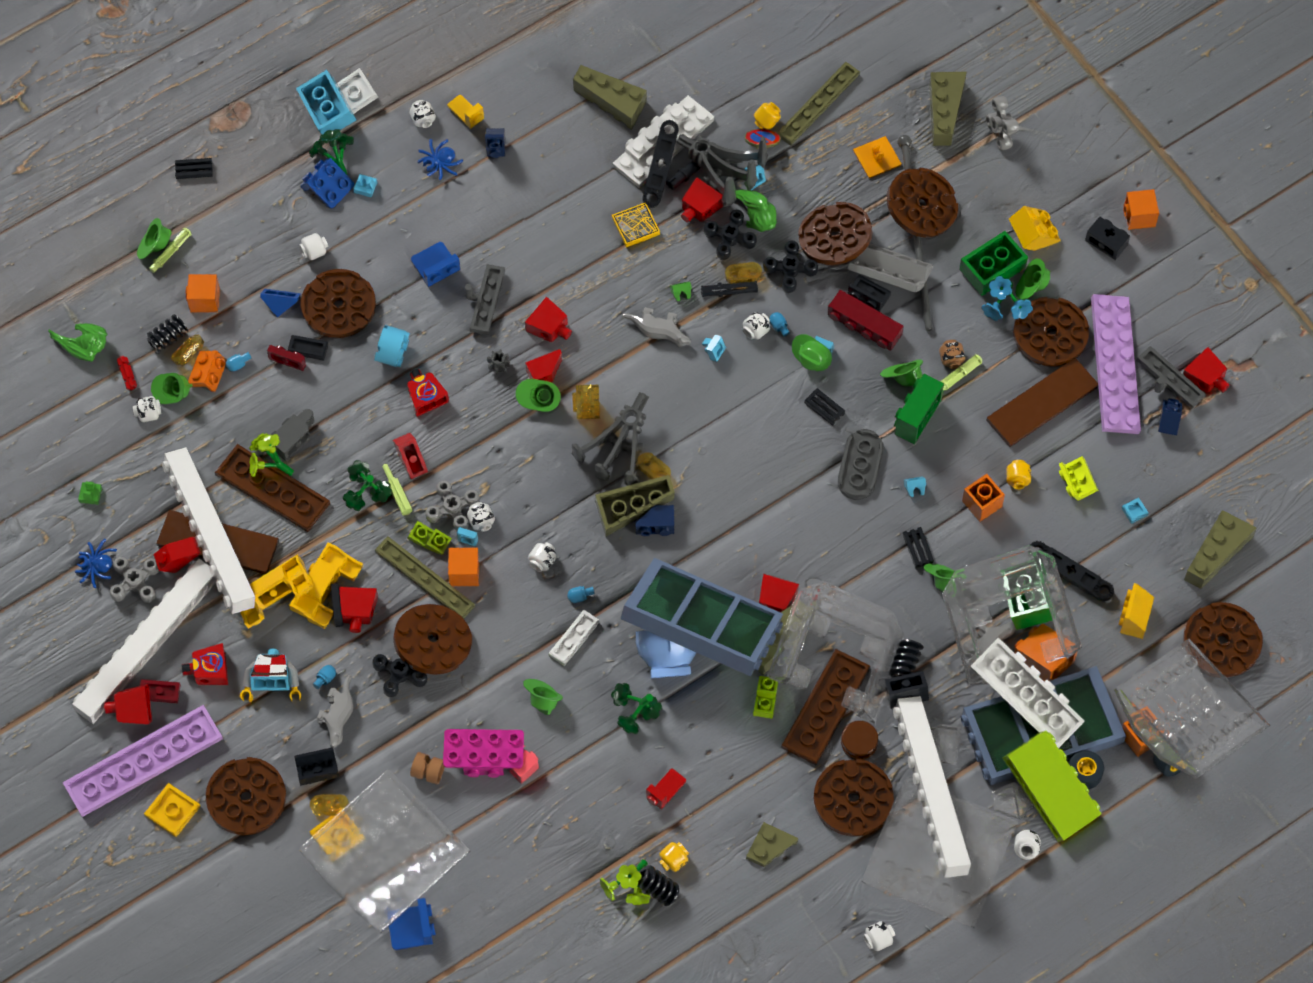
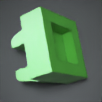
M689 281L670 285L671 293L676 301H680L681 291L686 294V299L691 298L692 288Z
M88 481L82 482L78 498L79 502L98 505L102 491L101 484Z

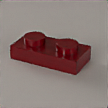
M269 345L267 349L269 360L304 371L306 362L302 354L287 351L281 346Z
M141 679L140 686L149 685L150 701L178 704L181 688L180 682Z

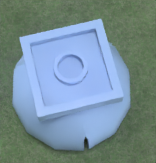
M696 626L683 627L699 634ZM649 631L636 632L638 654L651 668V679L691 675L689 664L696 655V652Z

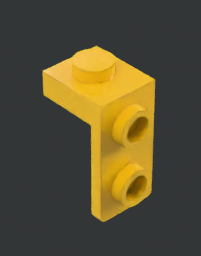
M458 95L447 104L448 108L470 129L484 119L483 107L479 103L472 106L462 95Z

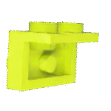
M1083 456L1067 464L1059 463L1061 468L1059 474L1063 481L1066 480L1067 482L1066 490L1070 497L1073 496L1079 501L1099 491Z

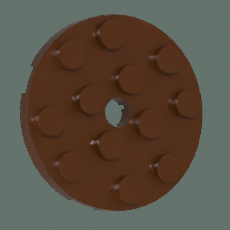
M921 167L919 169H906L895 177L888 188L887 205L892 218L903 230L912 235L924 238L939 236L951 227L958 214V203H956L953 187L942 175L933 170ZM919 199H923L926 202V206H920Z
M836 202L835 205L825 207L824 204L811 211L802 221L798 235L800 247L809 259L824 265H838L856 259L862 254L871 241L873 231L870 218L862 208L848 202ZM833 232H840V235L837 234L831 236Z
M332 269L320 273L310 284L306 285L301 297V310L306 323L315 332L330 338H344L360 332L370 323L376 309V298L371 284L357 272L347 269ZM337 300L344 302L339 308L333 305Z
M1041 297L1031 301L1032 312L1028 313V316L1024 319H1015L1014 340L1022 354L1031 361L1044 366H1061L1074 358L1077 359L1084 351L1089 338V325L1084 313L1075 304L1063 298ZM1053 328L1056 334H1047L1046 330Z
M1215 602L1199 608L1190 616L1184 629L1183 644L1187 656L1201 671L1216 677H1233L1246 672L1256 663L1262 650L1263 637L1261 629H1259L1255 622V618L1248 611L1235 604ZM1225 636L1228 642L1220 644L1218 637Z
M424 604L409 609L399 618L394 630L393 642L395 650L403 662L406 661L416 671L438 675L456 670L468 658L472 646V634L466 621L452 609L442 605ZM433 635L438 641L431 642L428 637Z
M253 757L239 760L233 759L219 767L210 778L206 788V804L211 818L225 831L238 835L256 834L269 828L280 817L286 802L285 784L276 768L262 759ZM244 792L251 793V799L241 800L240 797Z
M863 759L840 760L831 764L821 773L815 785L814 806L819 818L828 828L842 835L863 836L876 831L887 821L893 808L894 794L890 779L877 765ZM851 793H856L859 796V801H849L848 796Z

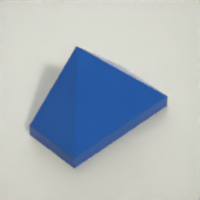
M264 289L260 294V298L276 317H279L301 297V293Z

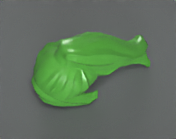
M736 190V198L740 199L748 210L747 214L750 221H746L745 225L747 228L764 232L776 227V208L767 201L764 195L753 190Z
M90 323L75 324V330L82 332V335L77 338L64 337L50 329L48 330L51 339L62 346L70 355L91 362L94 360L95 355L105 347L108 334L103 327Z

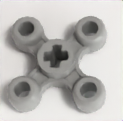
M999 96L992 99V107L996 112L986 115V123L988 127L992 128L994 133H999V137L996 140L998 149L1007 150L1013 145L1012 138L1008 134L1017 133L1019 131V124L1010 113L1005 114V110L1008 108V101L1005 96Z
M440 481L436 489L437 494L444 499V502L438 507H428L425 512L426 519L430 523H437L441 517L447 515L449 518H453V525L456 531H458L459 527L468 529V519L461 514L463 508L470 507L480 501L478 492L468 490L464 496L458 497L452 494V487L448 481Z
M116 558L113 563L114 569L117 573L124 575V581L111 587V598L116 602L124 600L129 591L140 593L143 602H153L156 598L155 590L145 584V579L159 572L155 559H147L143 567L138 570L130 568L126 558Z

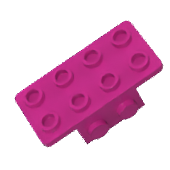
M447 729L444 732L443 765L446 768H463L464 775L469 777L487 775L491 778H497L499 775L504 776V768L520 769L523 767L524 732L522 730Z

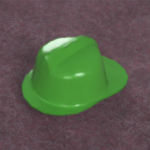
M155 218L150 223L147 233L138 247L137 256L139 259L146 258L151 251L158 252L163 250L169 242L172 231L164 227L159 218Z
M1036 258L1028 264L1016 286L1015 293L1018 299H1028L1035 292L1047 287L1050 281V270L1045 268L1044 261Z
M800 334L794 338L792 352L803 367L808 370L823 371L831 365L832 355L825 345L807 334Z
M918 359L909 363L890 366L884 369L880 376L885 378L894 377L903 386H913L915 381L923 376L920 367L923 360Z
M177 373L160 374L153 379L151 392L156 400L159 399L160 404L178 403L187 397L193 384H189L186 377Z
M526 379L517 386L516 399L522 407L549 412L559 405L561 393L558 387L551 382Z
M926 564L924 566L925 571L934 575L936 588L946 594L956 595L961 586L962 579L967 578V575L943 565Z
M526 679L523 682L524 687L530 692L531 705L545 715H549L555 709L558 701L563 699L561 694L557 693L550 685L543 681Z

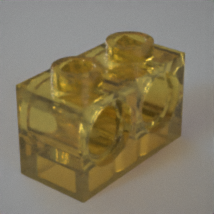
M599 384L576 385V392L572 393L573 413L577 412V419H600Z

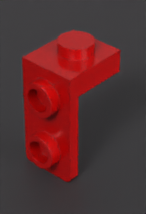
M671 768L656 786L649 785L646 789L647 800L662 810L686 783V778Z

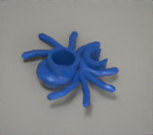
M432 139L429 140L431 153L418 150L419 153L428 155L417 161L418 163L423 162V167L431 164L427 167V172H429L427 176L433 175L437 172L438 168L439 180L443 177L442 168L453 175H457L456 172L447 167L458 165L463 162V159L451 163L455 158V151L450 147L441 148L444 144L448 143V140L441 142L435 149V152Z
M105 538L99 544L96 552H94L91 542L87 543L91 554L79 552L80 556L78 558L85 561L83 564H77L82 570H75V573H86L79 581L80 583H83L91 573L92 585L94 588H97L94 572L96 576L102 579H111V576H104L100 573L108 572L113 564L111 557L104 555V553L116 552L117 549L108 548L100 551L106 542Z

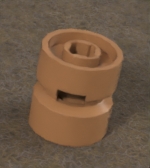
M418 752L414 758L410 776L418 779L426 778L427 782L438 785L445 768L443 759L437 757L430 759V755Z

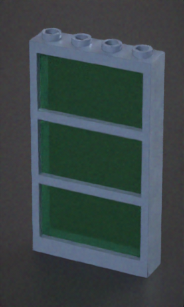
M656 558L652 560L628 598L621 615V620L749 676L752 675L754 670H759L762 663L761 658H765L770 647L768 645H773L777 636L775 633L779 634L783 626V622H781L782 613Z
M1097 666L1050 681L1056 687L1053 691L1058 696L1062 693L1070 701L1068 705L1085 721L1058 748L1066 754V761H1069L1074 754L1080 751L1098 752L1124 743L1126 738L1125 732ZM1002 696L963 708L962 716H960L961 722L964 727L967 726L969 731L967 734L970 744L975 746V757L977 762L982 764L983 768L981 770L984 779L988 780L990 785H994L1015 778L1003 757L1039 732Z

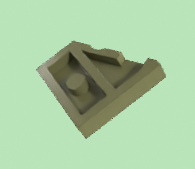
M763 822L746 855V859L765 867L774 858L782 855L786 849L796 845L798 838Z

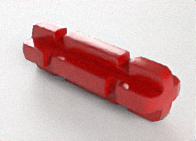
M120 356L117 359V363L120 367L122 378L126 381V389L132 391L137 388V384L133 380L134 375L131 366L128 365L127 357Z

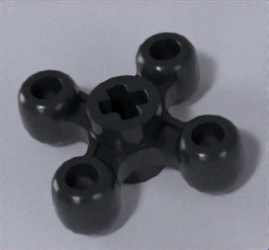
M733 210L729 217L730 223L725 224L723 227L711 220L704 224V234L707 237L718 236L722 239V243L718 245L716 250L717 257L721 260H726L730 257V247L737 243L743 244L747 249H752L756 246L757 237L754 233H742L738 229L744 222V214L740 210Z
M790 240L785 244L784 251L786 256L783 260L779 261L774 257H767L763 261V270L766 273L782 272L785 276L782 281V289L787 293L795 291L797 286L795 277L798 273L814 276L818 272V263L815 260L799 261L796 257L799 252V245L796 241Z
M377 654L373 658L372 664L376 671H387L391 675V678L383 685V691L387 697H395L399 692V683L406 680L412 681L416 687H423L427 683V674L412 670L406 661L403 662L401 658L389 661L383 654Z

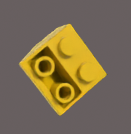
M1023 206L1009 218L1023 249L1036 251L1061 241L1058 236V230L1053 226L1050 220L1051 217L1045 210Z
M1134 583L1132 590L1128 589L1118 625L1122 626L1120 633L1143 639L1154 596L1136 583Z

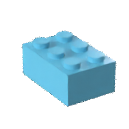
M328 70L296 88L321 134L328 130H341L357 120L335 79Z

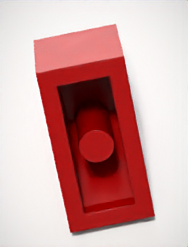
M558 349L525 362L529 378L552 383L562 362L561 350Z
M411 433L392 440L410 479L428 472L417 441Z
M189 537L166 544L153 555L159 571L177 573L200 555L201 552L196 538Z

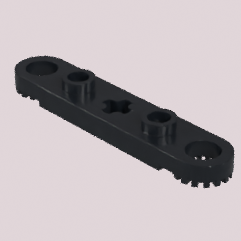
M673 120L664 121L659 130L642 197L643 203L647 204L648 208L657 207L662 198L679 131L678 124ZM671 125L674 128V132L668 134L665 132L664 127ZM660 159L663 160V164H665V166H662V168H659L658 164H656V162H659ZM654 194L657 198V201L654 203H649V201H647V195Z
M1042 541L1030 544L1028 556L1033 561L1040 560L1043 567L1099 601H1109L1113 597L1114 588L1110 582L1105 581L1099 575L1054 548L1047 546ZM1039 547L1043 550V553L1035 555L1032 550ZM1074 568V573H1067V569ZM1105 587L1109 590V594L1103 596L1099 589Z

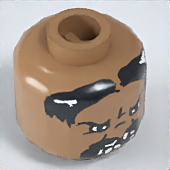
M947 340L940 347L939 353L944 366L956 369L964 363L965 354L961 343L956 340Z

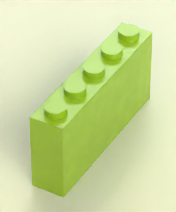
M1044 730L1003 757V760L1056 840L1060 842L1099 817L1101 812L1099 811V804L1094 799L1092 800L1088 794L1087 786L1078 779L1076 769L1066 761V754L1063 750L1058 749L1054 736L1047 732V730Z

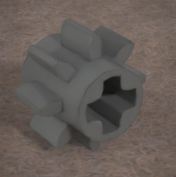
M501 349L496 352L492 351L491 357H487L488 369H493L496 374L502 371L505 373L506 366H510L509 354H504Z

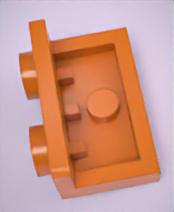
M217 350L199 351L188 380L189 384H193V387H207L211 392H215L227 359Z

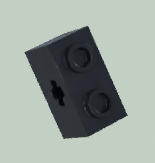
M1099 216L1087 231L1085 241L1116 260L1128 246L1130 235L1125 230L1114 226L1111 221Z
M923 671L885 679L886 695L891 709L896 707L897 699L921 696L922 702L929 700L928 685Z

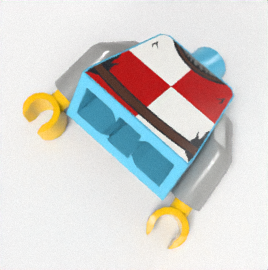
M269 649L268 654L257 655L256 661L252 662L245 669L243 681L245 688L240 693L242 701H244L246 694H249V702L253 701V694L250 692V688L252 690H289V687L292 688L289 695L290 701L293 702V694H298L299 701H301V692L297 688L299 686L297 669L290 661H286V655L279 654L277 649Z

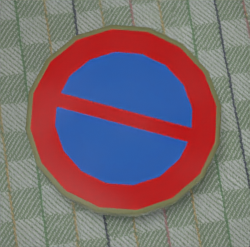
M768 129L750 130L744 136L745 142L756 147V149L759 148L760 139L763 136L766 139L767 149L778 145L781 141V137L777 132Z

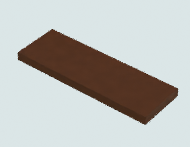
M1074 358L989 415L986 421L1006 444L1012 447L1097 389L1098 382Z
M237 444L215 471V475L309 532L330 505V500L278 468L265 467L264 469H257L255 477H252L250 474V457L252 452ZM257 456L258 461H264L265 463H268Z
M169 510L157 540V546L163 547L166 544L189 537L196 538L195 532H192L190 529L189 518L185 517L183 513ZM221 523L241 567L267 574L279 543V538ZM199 547L201 554L197 557L203 558V549Z
M835 649L782 743L781 748L817 765L871 666Z

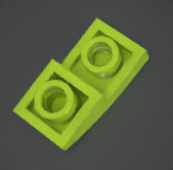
M419 521L416 522L407 537L412 542L440 555L444 553L452 539L437 529L432 530Z
M759 676L753 716L773 719L778 678Z

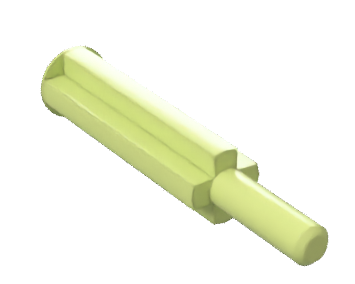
M384 464L382 467L389 480L392 495L402 515H408L413 511L398 479L393 477L388 464Z

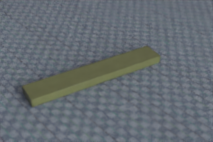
M845 62L777 132L781 139L792 146L860 75V71Z
M387 536L375 549L379 556L443 606L458 613L463 619L475 607L472 601Z

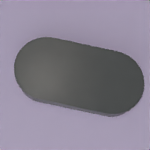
M861 429L847 438L838 475V487L844 496L853 500L867 498L873 493L876 486L884 444L879 435L872 430Z

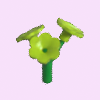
M262 433L251 442L250 451H257L259 449L261 452H266L275 461V463L258 461L256 453H252L250 457V474L252 477H255L257 469H264L265 467L279 468L289 476L293 474L294 470L283 463L276 453L277 449L275 446L280 443L277 434L268 435L267 433Z
M642 859L637 866L633 864L629 866L622 865L619 868V873L616 875L617 881L614 880L608 883L604 878H600V885L605 895L611 901H614L615 895L613 890L617 889L618 885L621 884V887L624 889L634 888V894L627 895V903H632L633 905L648 904L650 895L643 894L640 886H638V881L642 876L639 871L648 865L647 861Z

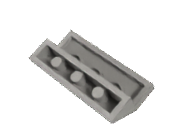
M869 243L862 254L849 262L848 270L916 293L923 288L934 265Z

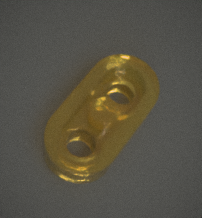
M756 262L732 264L725 270V279L729 283L758 281L762 276V268Z
M199 334L191 336L172 354L171 359L176 365L183 366L187 364L190 358L203 348L204 340Z
M645 452L638 457V468L650 479L659 478V474L670 475L671 478L670 468L652 453Z
M321 794L311 799L310 808L318 816H340L348 812L350 803L345 795Z

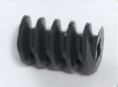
M173 314L171 320L167 318L165 324L160 323L159 328H153V333L150 331L147 333V341L153 350L159 354L158 347L165 350V342L172 345L171 338L177 341V334L183 337L182 330L188 332V329L184 322L177 315Z
M908 639L899 642L894 661L891 664L892 668L889 670V675L892 678L913 673L912 671L916 670L917 667L914 664L919 663V659L916 657L921 656L919 650L924 648L921 643Z
M647 865L639 871L642 875L638 881V886H640L641 890H645L649 895L651 894L654 899L657 898L658 902H664V906H669L676 900L679 894V885L676 882L667 878L665 874L655 869L652 865Z

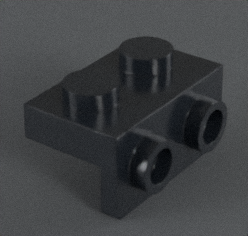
M860 274L854 283H850L848 286L849 295L879 312L891 296V291Z
M332 747L294 756L300 786L339 778L335 753Z

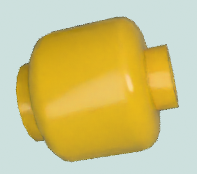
M772 102L763 103L754 113L755 124L760 129H772L781 118V110Z
M1024 460L1012 461L1006 469L1007 483L1018 490L1028 486L1031 483L1030 465Z
M671 842L659 852L661 858L659 863L666 871L670 869L673 872H677L688 862L689 852L680 842L677 844Z

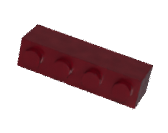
M839 290L828 305L827 315L832 320L843 323L848 329L857 331L865 339L876 342L883 349L891 351L903 335L904 326L842 290Z

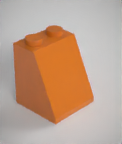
M1043 623L1039 627H1033L1028 633L1029 636L1025 640L1020 639L1014 646V653H1021L1027 659L1024 663L1029 668L1033 665L1041 673L1039 677L1044 682L1057 679L1075 662L1079 648L1075 643Z

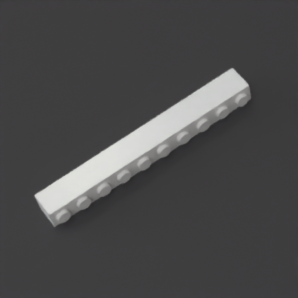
M187 448L164 453L163 470L165 473L168 472L169 483L176 490L177 501L183 505L182 511L184 516L189 518L190 529L192 532H195L197 544L203 549L202 553L205 562L210 564V573L217 580L218 591L224 595L223 600L226 608L229 607L232 614L254 608L255 595Z
M200 559L196 563H192L187 573L176 581L175 587L163 596L162 602L152 608L148 618L139 623L135 633L126 638L121 649H117L113 653L112 659L100 668L99 674L94 679H91L87 683L86 689L74 698L72 705L78 714L92 724L98 720L105 711L104 703L114 701V694L124 690L215 585L217 580L215 577H212L209 565Z
M921 696L897 699L896 707L893 708V715L895 719H898L899 735L903 736V749L908 753V766L913 770V783L918 787V800L923 804V817L928 821V834L933 838L932 845L934 853L938 855V868L943 872L944 878L968 875L971 862Z

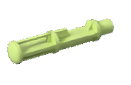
M183 228L179 235L169 243L165 251L157 259L153 260L154 262L149 267V270L155 273L159 268H162L164 263L175 251L179 250V247L186 239L191 237V231Z
M975 354L940 382L944 383L943 390H948L969 372L982 364V358Z

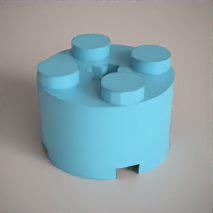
M385 325L378 342L379 351L376 352L374 361L394 367H401L404 351L407 350L410 333Z

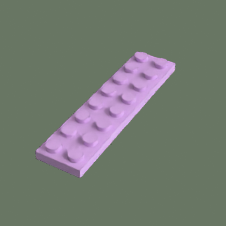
M1093 294L1091 305L1102 432L1139 434L1141 427L1129 297Z
M202 705L62 783L80 815L83 817L221 741L223 737L206 708Z

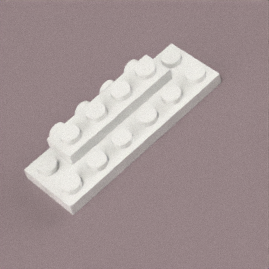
M689 95L679 104L667 105L660 117L655 116L648 128L643 127L639 131L636 139L631 138L627 141L625 152L613 162V167L638 188L647 181L659 130L664 121L673 120L678 124L679 128L672 158L684 148L677 143L680 134H684L693 140L714 121V116ZM667 125L664 127L666 133L672 134L674 132L673 126ZM661 159L659 160V162H656L659 168L665 166V164H663V160Z
M997 638L971 667L1039 733L1044 730L1050 732L1054 736L1055 744L1059 748L1085 721L1068 705L1070 701L1062 693L1058 696L1053 691L1056 687L1050 681L1046 680L1044 682L1039 677L1041 673L1033 665L1029 668L1024 663L1027 659L1021 653L1017 652L1015 654L1004 642Z

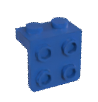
M329 158L325 161L320 160L314 166L316 170L312 174L309 172L303 177L302 180L304 182L300 187L304 191L311 189L329 208H334L355 184Z
M438 242L411 257V262L428 287L460 270L458 256L456 254L451 255L443 242Z
M425 898L417 899L418 906L391 910L387 913L391 943L394 950L433 944L432 936L436 934L434 923L430 924L429 916H432L431 904H426Z

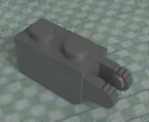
M305 409L298 416L293 414L282 423L278 431H274L271 434L279 436L280 443L275 446L277 449L276 453L286 462L310 439L309 428L315 421L312 410Z

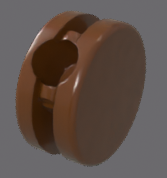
M854 721L844 728L841 738V746L844 753L855 760H865L871 757L878 746V733L874 726L865 721Z

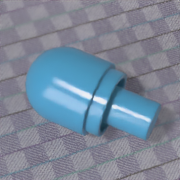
M779 312L772 313L769 319L774 330L780 331L784 337L789 335L788 324L784 316Z
M249 352L243 355L235 354L227 359L226 367L230 371H237L246 365L245 362L252 358Z
M574 587L568 591L567 597L570 602L579 603L585 601L587 596L594 595V588Z
M331 665L323 666L317 673V680L313 683V686L319 689L322 685L329 684L336 676L335 668Z

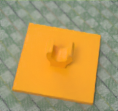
M886 136L853 149L869 179L902 166Z

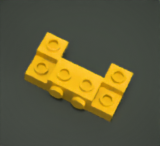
M328 542L317 561L312 563L308 570L314 588L298 598L294 596L289 605L290 610L306 617L308 622L325 629L334 615L332 609L323 605L331 591V584H335L340 575L354 582L363 568V563Z
M298 554L250 584L255 595L254 608L240 612L244 624L248 629L258 625L265 619L263 610L292 591L298 598L314 588L311 577L306 572L304 561Z

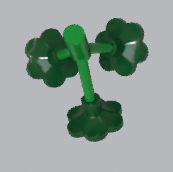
M339 129L328 130L313 144L309 151L310 157L313 158L318 153L322 156L325 155L327 158H331L348 175L343 163V153L346 150V145L354 144V138L342 134ZM329 142L330 146L333 147L336 159L323 148L324 143ZM337 144H339V148H338V149L340 150V154L338 153V150H337V147H336Z
M355 460L353 465L348 467L347 471L351 481L364 482L359 491L353 492L349 490L343 495V500L348 508L360 511L365 506V502L362 500V493L370 486L372 487L370 494L374 502L380 501L384 503L387 501L388 497L392 494L390 483L379 480L374 484V477L371 475L367 462Z
M627 683L616 684L615 690L611 693V697L614 699L613 703L616 706H626L629 700L639 702V706L634 714H631L629 717L622 715L618 717L619 721L617 724L627 733L637 734L639 732V725L635 722L638 714H641L643 719L648 721L651 718L657 719L660 715L659 712L662 710V704L652 694H647L642 699L632 696L630 686Z

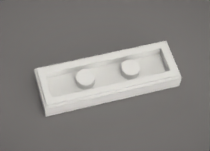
M583 610L551 649L549 656L565 666L600 623L599 619Z

